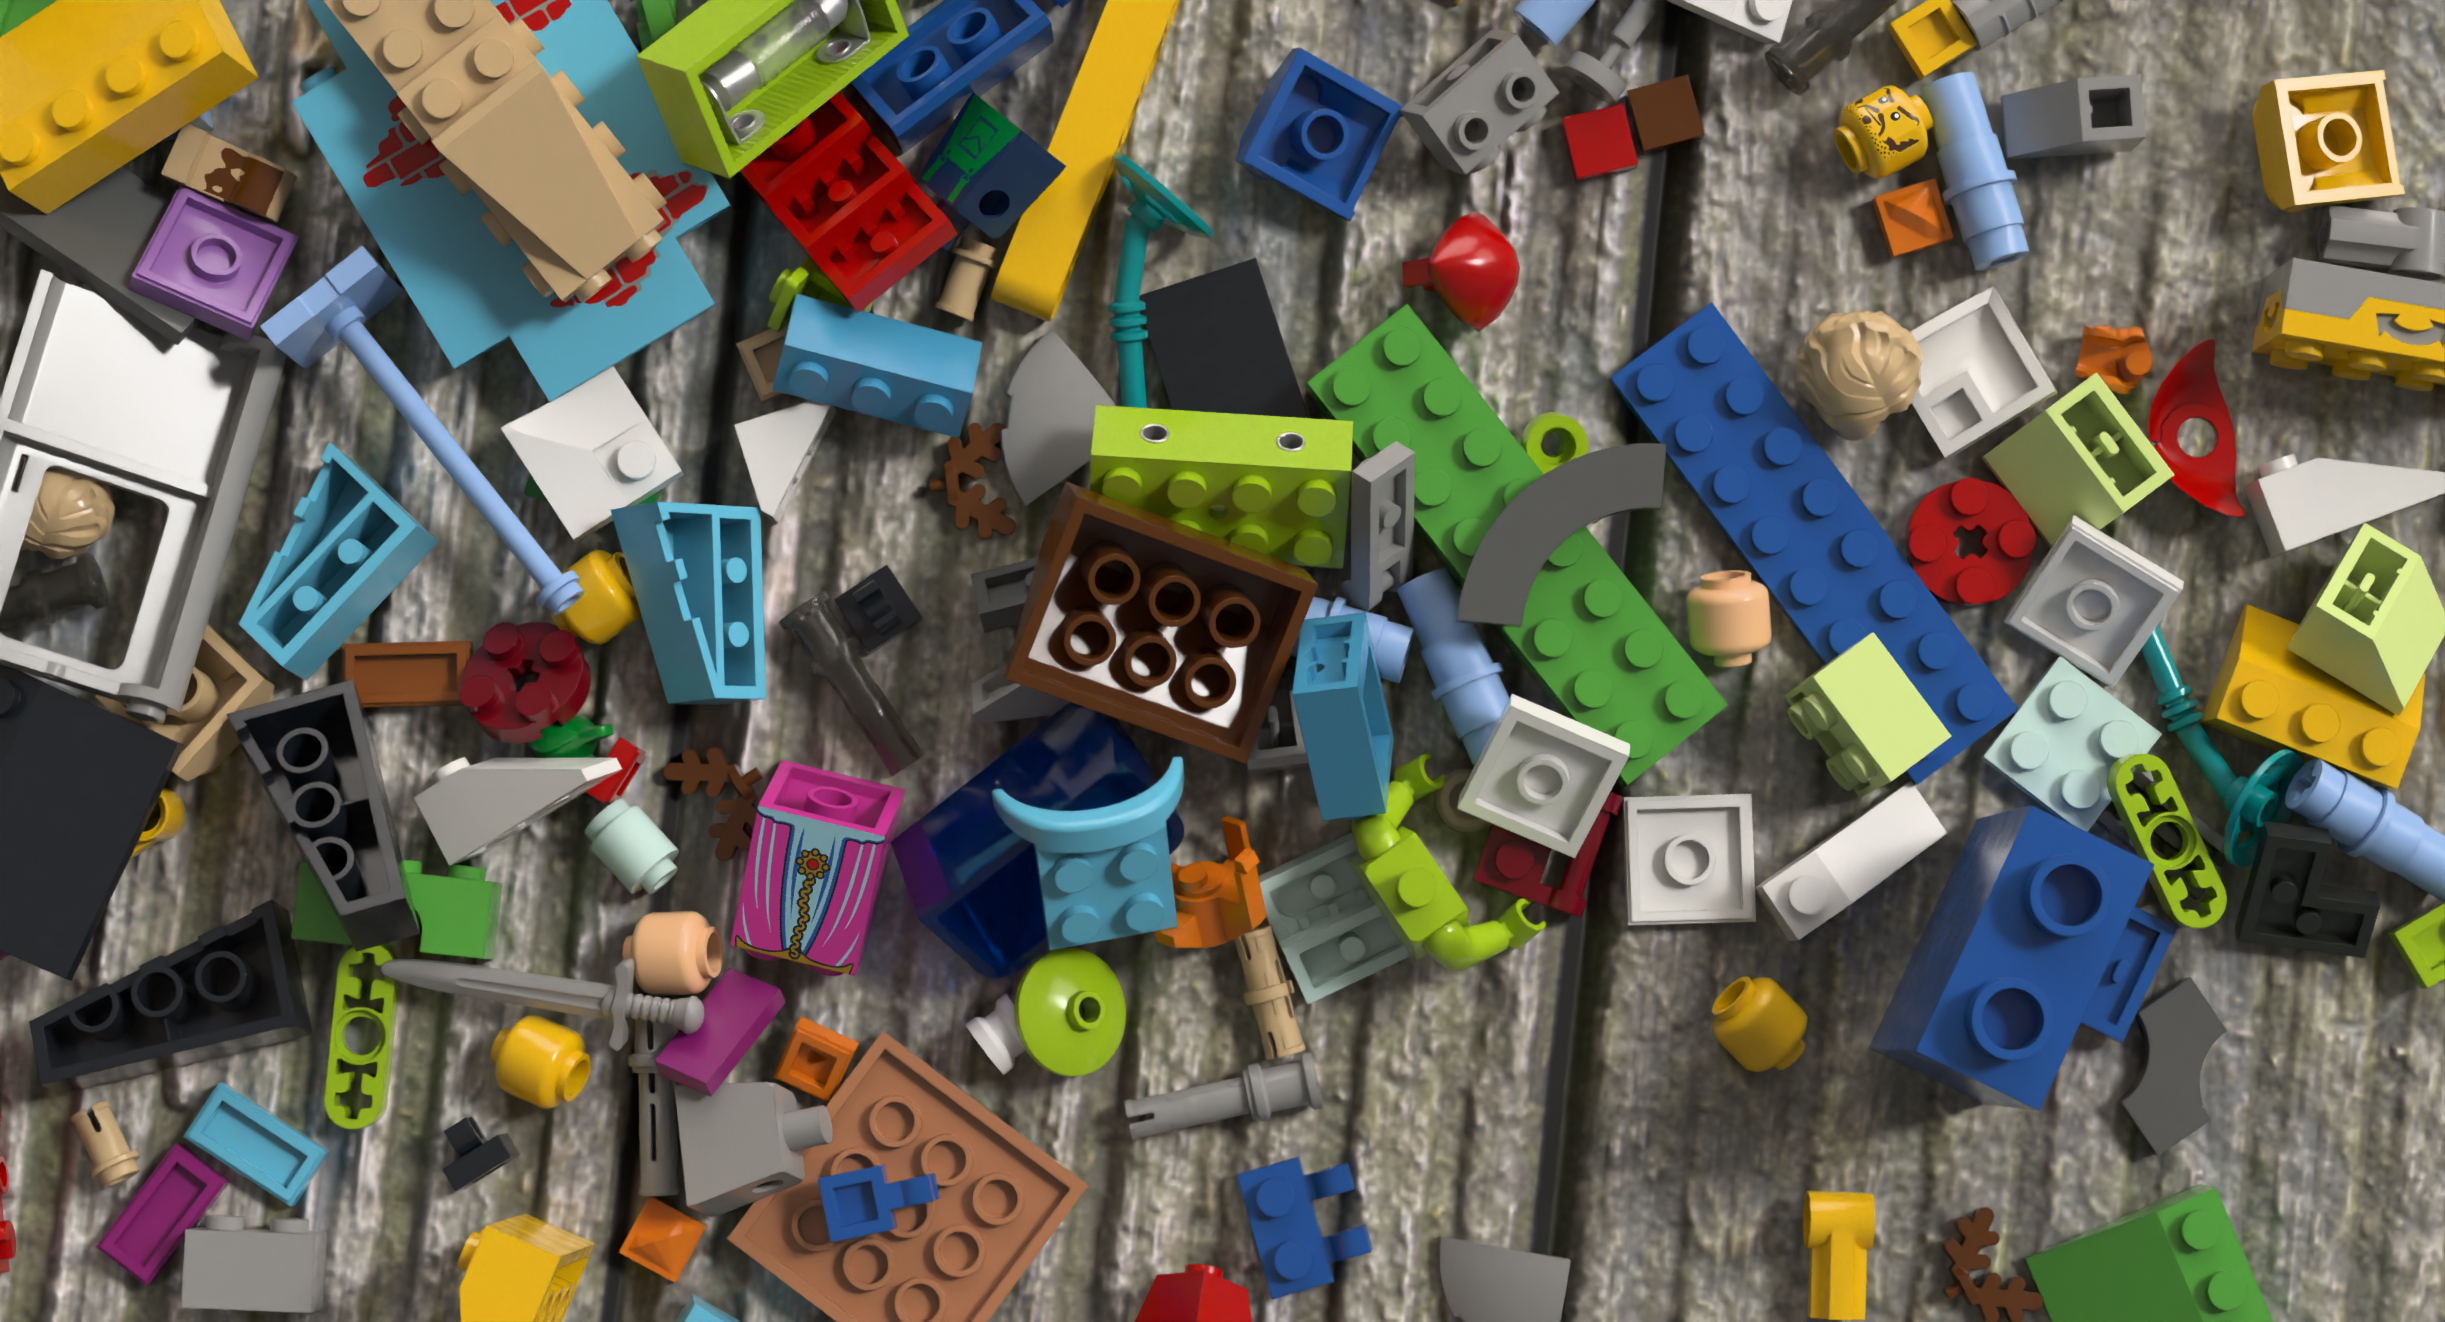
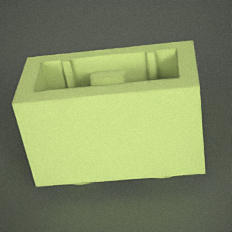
M2097 372L1981 457L2005 490L2016 498L2028 514L2029 521L2050 549L2074 515L2100 530L2174 476V473Z
M2364 522L2334 565L2286 648L2399 716L2445 636V611L2421 556Z
M1874 632L1852 645L1783 695L1791 706L1787 712L1794 726L1807 739L1815 738L1829 756V759L1826 760V766L1832 777L1843 789L1847 791L1853 789L1859 798L1892 782L1951 737L1950 733Z

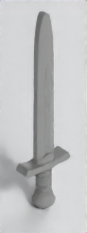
M631 958L621 961L615 967L614 972L617 985L431 959L388 960L381 966V972L384 975L417 987L610 1020L613 1022V1031L608 1044L616 1051L620 1050L628 1041L631 1017L635 1020H650L654 1023L659 1021L661 1024L669 1023V1025L682 1030L685 1034H692L701 1027L705 1014L703 1003L696 996L671 1000L669 998L662 999L657 996L653 998V996H644L643 994L635 995L633 993L635 963Z

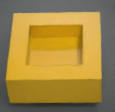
M1927 0L1891 22L1887 27L1888 32L1920 81L1969 52L1977 45V41L1950 0Z

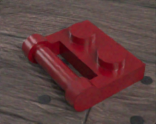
M1612 792L1609 793L1576 857L1569 856L1558 889L1540 883L1552 848L1493 823L1491 824L1472 881L1520 898L1529 899L1531 902L1559 912L1582 918L1588 901L1582 898L1610 816L1618 815L1623 797Z

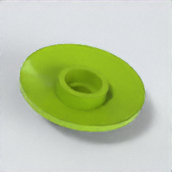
M1074 947L1051 950L1038 957L1027 968L1020 980L1014 1005L1015 1024L1021 1043L1029 1056L1039 1066L1060 1076L1087 1075L1104 1066L1120 1045L1126 1024L1124 994L1112 969L1094 953ZM1081 1001L1083 1003L1085 1011L1084 1020L1081 1018L1079 1013V1005Z

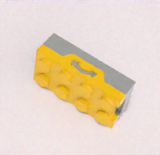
M2292 258L2263 278L2252 352L2270 355L2269 364L2281 368L2307 369L2308 362L2333 366L2332 375L2340 378L2369 380L2371 373L2395 377L2394 385L2403 389L2432 391L2434 384L2445 385V284Z

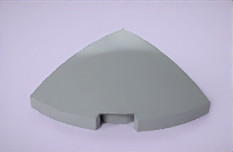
M1053 330L1037 341L1026 353L1017 366L1005 393L1007 397H1011L1008 410L1007 428L1000 431V447L1008 479L1024 507L1091 460L1096 405L1116 406L1094 376Z
M1440 1236L1439 1270L1448 1306L1454 1317H1460L1462 1322L1561 1321L1571 1263L1570 1259Z

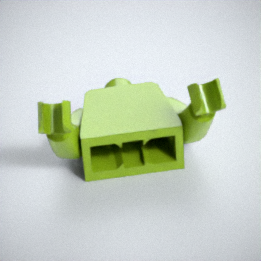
M1425 753L1396 769L1395 781L1389 783L1385 814L1368 815L1362 819L1352 821L1351 829L1359 853L1346 862L1415 962L1429 954L1449 971L1460 972L1499 954L1508 946L1514 949L1522 948L1546 927V922L1542 921L1535 925L1527 921L1522 911L1532 902L1529 899L1521 898L1497 918L1496 921L1493 920L1469 926L1466 905L1415 832L1399 825L1414 801L1440 789L1445 784L1444 779L1446 777L1444 774L1432 780L1427 776L1424 763L1431 755Z

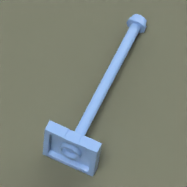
M363 246L359 247L260 327L276 347L305 370L343 341L541 588L542 591L536 597V602L542 609L548 608L554 616L563 613L584 594V590L578 584L580 577L574 570L564 574L559 571L364 327L363 324L401 295L404 290L391 273Z

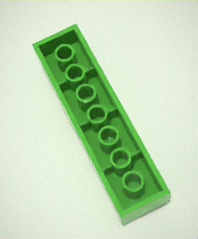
M1408 304L1385 320L1306 384L1305 393L1326 419L1353 421L1352 452L1360 462L1373 457L1395 441L1415 452L1414 530L1444 568L1449 567L1453 579L1462 589L1474 554L1491 525L1510 502L1526 487L1544 475L1543 472ZM1587 527L1579 529L1568 537L1543 564L1530 589L1524 609L1522 626L1518 628L1491 625L1563 716L1630 744L1629 758L1616 780L1620 788L1629 785L1728 706L1727 702Z

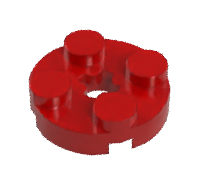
M1970 477L1944 484L1926 495L1912 511L1905 537L1907 536L1905 547L1908 563L1936 600L1957 606L1987 604L2010 593L2026 575L2031 564L2032 551L2036 545L2035 530L2030 524L2028 514L2016 498L1999 485ZM1960 527L1967 532L1976 528L1982 533L1983 537L1980 544L1985 551L1980 558L1971 553L1962 559L1955 553L1954 550L1960 543L1953 535L1957 528Z

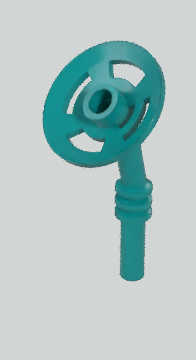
M1117 151L1112 158L1119 175L1135 200L1127 208L1131 215L1125 221L1114 302L1108 304V312L1115 314L1114 317L1109 319V326L1116 328L1115 331L1110 333V340L1117 342L1122 407L1147 408L1142 340L1148 338V331L1141 328L1142 325L1147 323V318L1140 314L1141 311L1146 309V304L1144 301L1139 300L1149 232L1151 230L1156 234L1164 224L1174 229L1185 231L1192 236L1211 239L1215 232L1158 180L1126 155Z
M2157 625L2141 648L2160 693V696L2155 699L2158 706H2165L2161 715L2163 719L2171 720L2167 725L2168 731L2177 733L2179 739L2220 800L2224 802L2225 810L2230 812L2224 836V855L2226 860L2237 867H2247L2253 864L2264 822L2288 823L2293 811L2285 804V795L2294 775L2304 765V760L2297 752L2291 749H2283L2264 761L2249 778L2241 776L2237 779L2199 723L2204 719L2202 712L2194 711L2199 705L2197 699H2189L2188 697L2193 692L2191 685H2183L2159 625ZM2252 828L2254 834L2244 843L2237 845L2239 832L2243 833Z

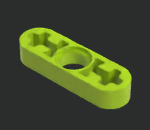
M2128 754L2119 758L2109 770L2107 789L2138 857L2155 864L2149 875V880L2165 914L2171 921L2180 926L2191 928L2211 926L2220 919L2225 911L2227 903L2226 891L2168 766L2160 758L2151 754ZM2134 766L2138 772H2151L2154 781L2146 785V792L2152 805H2162L2166 802L2169 807L2168 811L2152 813L2141 822L2137 813L2150 811L2140 793H2128L2125 785L2133 780L2131 769ZM2163 822H2170L2176 825L2183 838L2179 853L2167 860L2158 857L2151 847L2152 832ZM2194 860L2196 868L2184 870V874L2193 888L2206 889L2207 897L2200 901V908L2202 910L2200 914L2195 910L2181 908L2180 901L2188 896L2186 886L2181 877L2171 876L2167 880L2164 874L2166 870L2183 868Z
M384 945L357 952L353 946L343 954L338 965L324 1105L330 1119L338 1126L346 1129H361L372 1126L381 1119L387 1108L400 981L386 975L384 980L378 979L373 981L370 1000L384 999L383 1012L371 1007L348 1009L349 996L363 999L364 980L353 975L355 964H364L369 953L375 954V965L380 967L388 960L398 959L393 951ZM359 1017H367L373 1020L380 1030L378 1046L366 1055L353 1052L348 1047L345 1039L348 1025ZM343 1060L354 1065L377 1063L376 1076L371 1073H362L361 1091L365 1095H372V1105L369 1108L360 1109L358 1119L351 1117V1108L349 1106L340 1105L341 1093L352 1091L355 1081V1072L342 1073Z

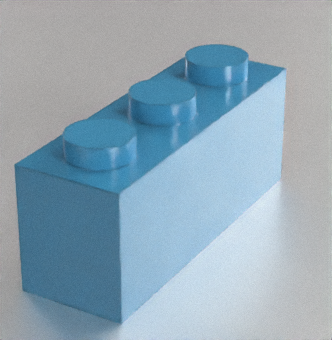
M796 294L772 390L959 438L973 395L983 342L865 311L857 313L853 308Z

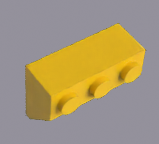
M2244 605L2204 710V719L2200 723L2275 753L2283 749H2291L2302 756L2304 764L2314 758L2321 759L2337 770L2347 771L2371 787L2382 786L2388 790L2398 789L2420 731L2426 674L2422 675L2405 708L2398 716L2288 650L2286 647L2298 629L2299 624L2254 606Z

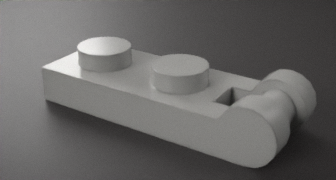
M1397 441L1373 457L1365 459L1357 468L1352 470L1351 577L1342 583V594L1347 599L1350 607L1367 612L1382 601L1383 593L1386 590L1396 592L1399 587L1411 581L1413 577L1415 452Z

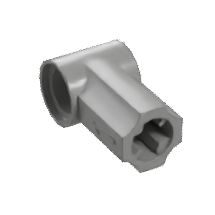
M2328 205L2324 208L2323 217L2318 229L2317 250L2319 262L2387 269V274L2426 281L2442 280L2445 277V211L2406 207L2395 209L2393 212Z

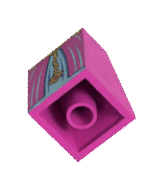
M782 760L757 808L730 945L746 949L748 954L762 960L775 961L784 958L808 964L813 971L823 975L839 976L845 973L855 976L866 952L904 800L905 789Z

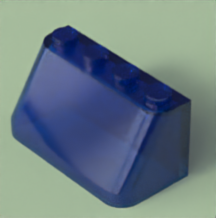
M1072 702L1068 703L891 841L918 920L978 973L992 978L1012 975L1049 948L1034 844L1012 831L999 817L993 804L992 791L1001 788L1010 797L1021 803L1040 809L1056 811L1096 809L1117 804L1141 794L1159 780L1117 718ZM1177 808L1166 820L1169 854H1172L1179 847L1184 837V824Z

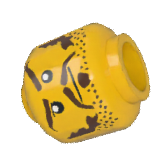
M1884 86L1846 105L1841 110L1839 127L1834 129L1833 132L1834 142L1842 160L1853 173L1859 174L1863 172L1870 178L1881 179L1925 156L1928 147L1927 131L1933 127V121L1926 104L1918 95L1908 97L1905 92L1896 86Z

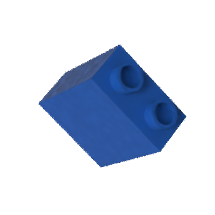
M2032 805L1976 819L1868 1049L1982 1104L2039 1111L2155 864Z

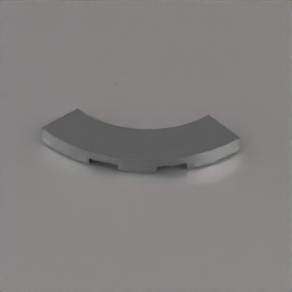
M1639 443L1614 446L1590 452L1565 462L1545 473L1526 487L1506 506L1491 525L1477 548L1466 573L1459 597L1456 622L1520 628L1523 622L1527 598L1537 574L1553 551L1579 529L1611 515L1639 510H1660L1662 508L1666 444Z

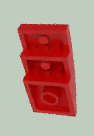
M840 92L737 172L780 225L857 313L958 234L950 220L918 187L907 169L874 135L865 119Z

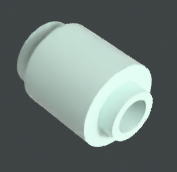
M623 798L614 801L603 809L584 831L592 841L590 849L631 894L643 888L649 894L656 892L678 870L677 866L673 863L679 853L677 847L639 806L630 807Z

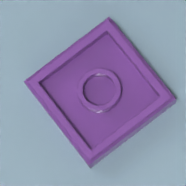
M180 184L131 276L128 289L249 341L296 248L299 236Z

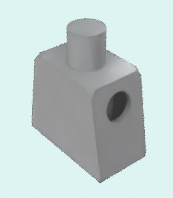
M722 1083L711 1097L685 1085L674 1086L687 1207L710 1217L724 1214L800 1184L805 1177L802 1149L832 1142V1122L826 1107L820 1105L797 1110L794 1093L776 1083Z

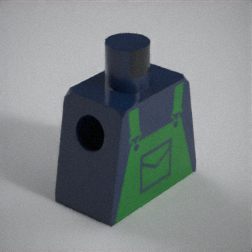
M974 92L967 99L920 173V181L941 198L936 206L950 220L958 233L942 246L946 251L951 249L970 223H973L992 239L1001 237L1066 167Z

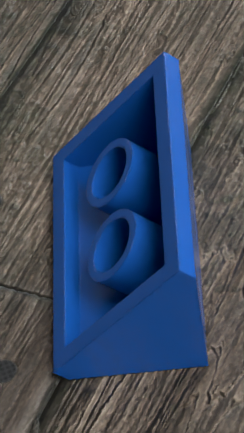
M944 0L907 28L909 36L850 82V85L904 154L958 114L973 92L981 97L1054 42L1052 25L1047 15L1032 0Z

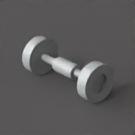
M1634 0L1610 33L1613 41L1598 61L1584 52L1574 51L1563 67L1565 73L1577 85L1594 97L1606 103L1615 104L1626 89V85L1610 69V66L1623 48L1630 50L1656 14L1652 7L1657 0Z

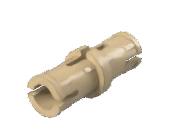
M1272 925L1261 927V929H1253L1233 939L1248 991L1243 992L1246 1006L1252 1005L1262 1037L1266 1060L1275 1059L1277 1056L1278 1058L1305 1050L1290 994L1295 993L1291 979H1285L1276 949Z

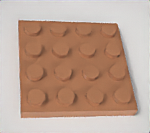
M882 1031L826 1106L832 1122V1142L802 1149L805 1172L804 1180L796 1186L755 1201L727 1239L836 1322H988L1089 1184L888 1033ZM885 1164L888 1183L932 1173L936 1174L940 1199L894 1209L898 1228L830 1242L818 1178Z

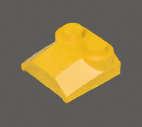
M2384 70L2278 79L2261 85L2259 98L2253 109V125L2264 189L2268 198L2276 207L2286 212H2300L2311 207L2391 198L2405 194L2404 186L2400 185L2383 80L2386 79Z

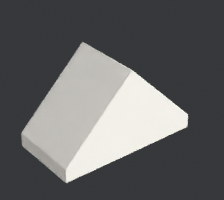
M810 400L734 425L761 511L767 518L777 523L782 518L837 412L834 406Z

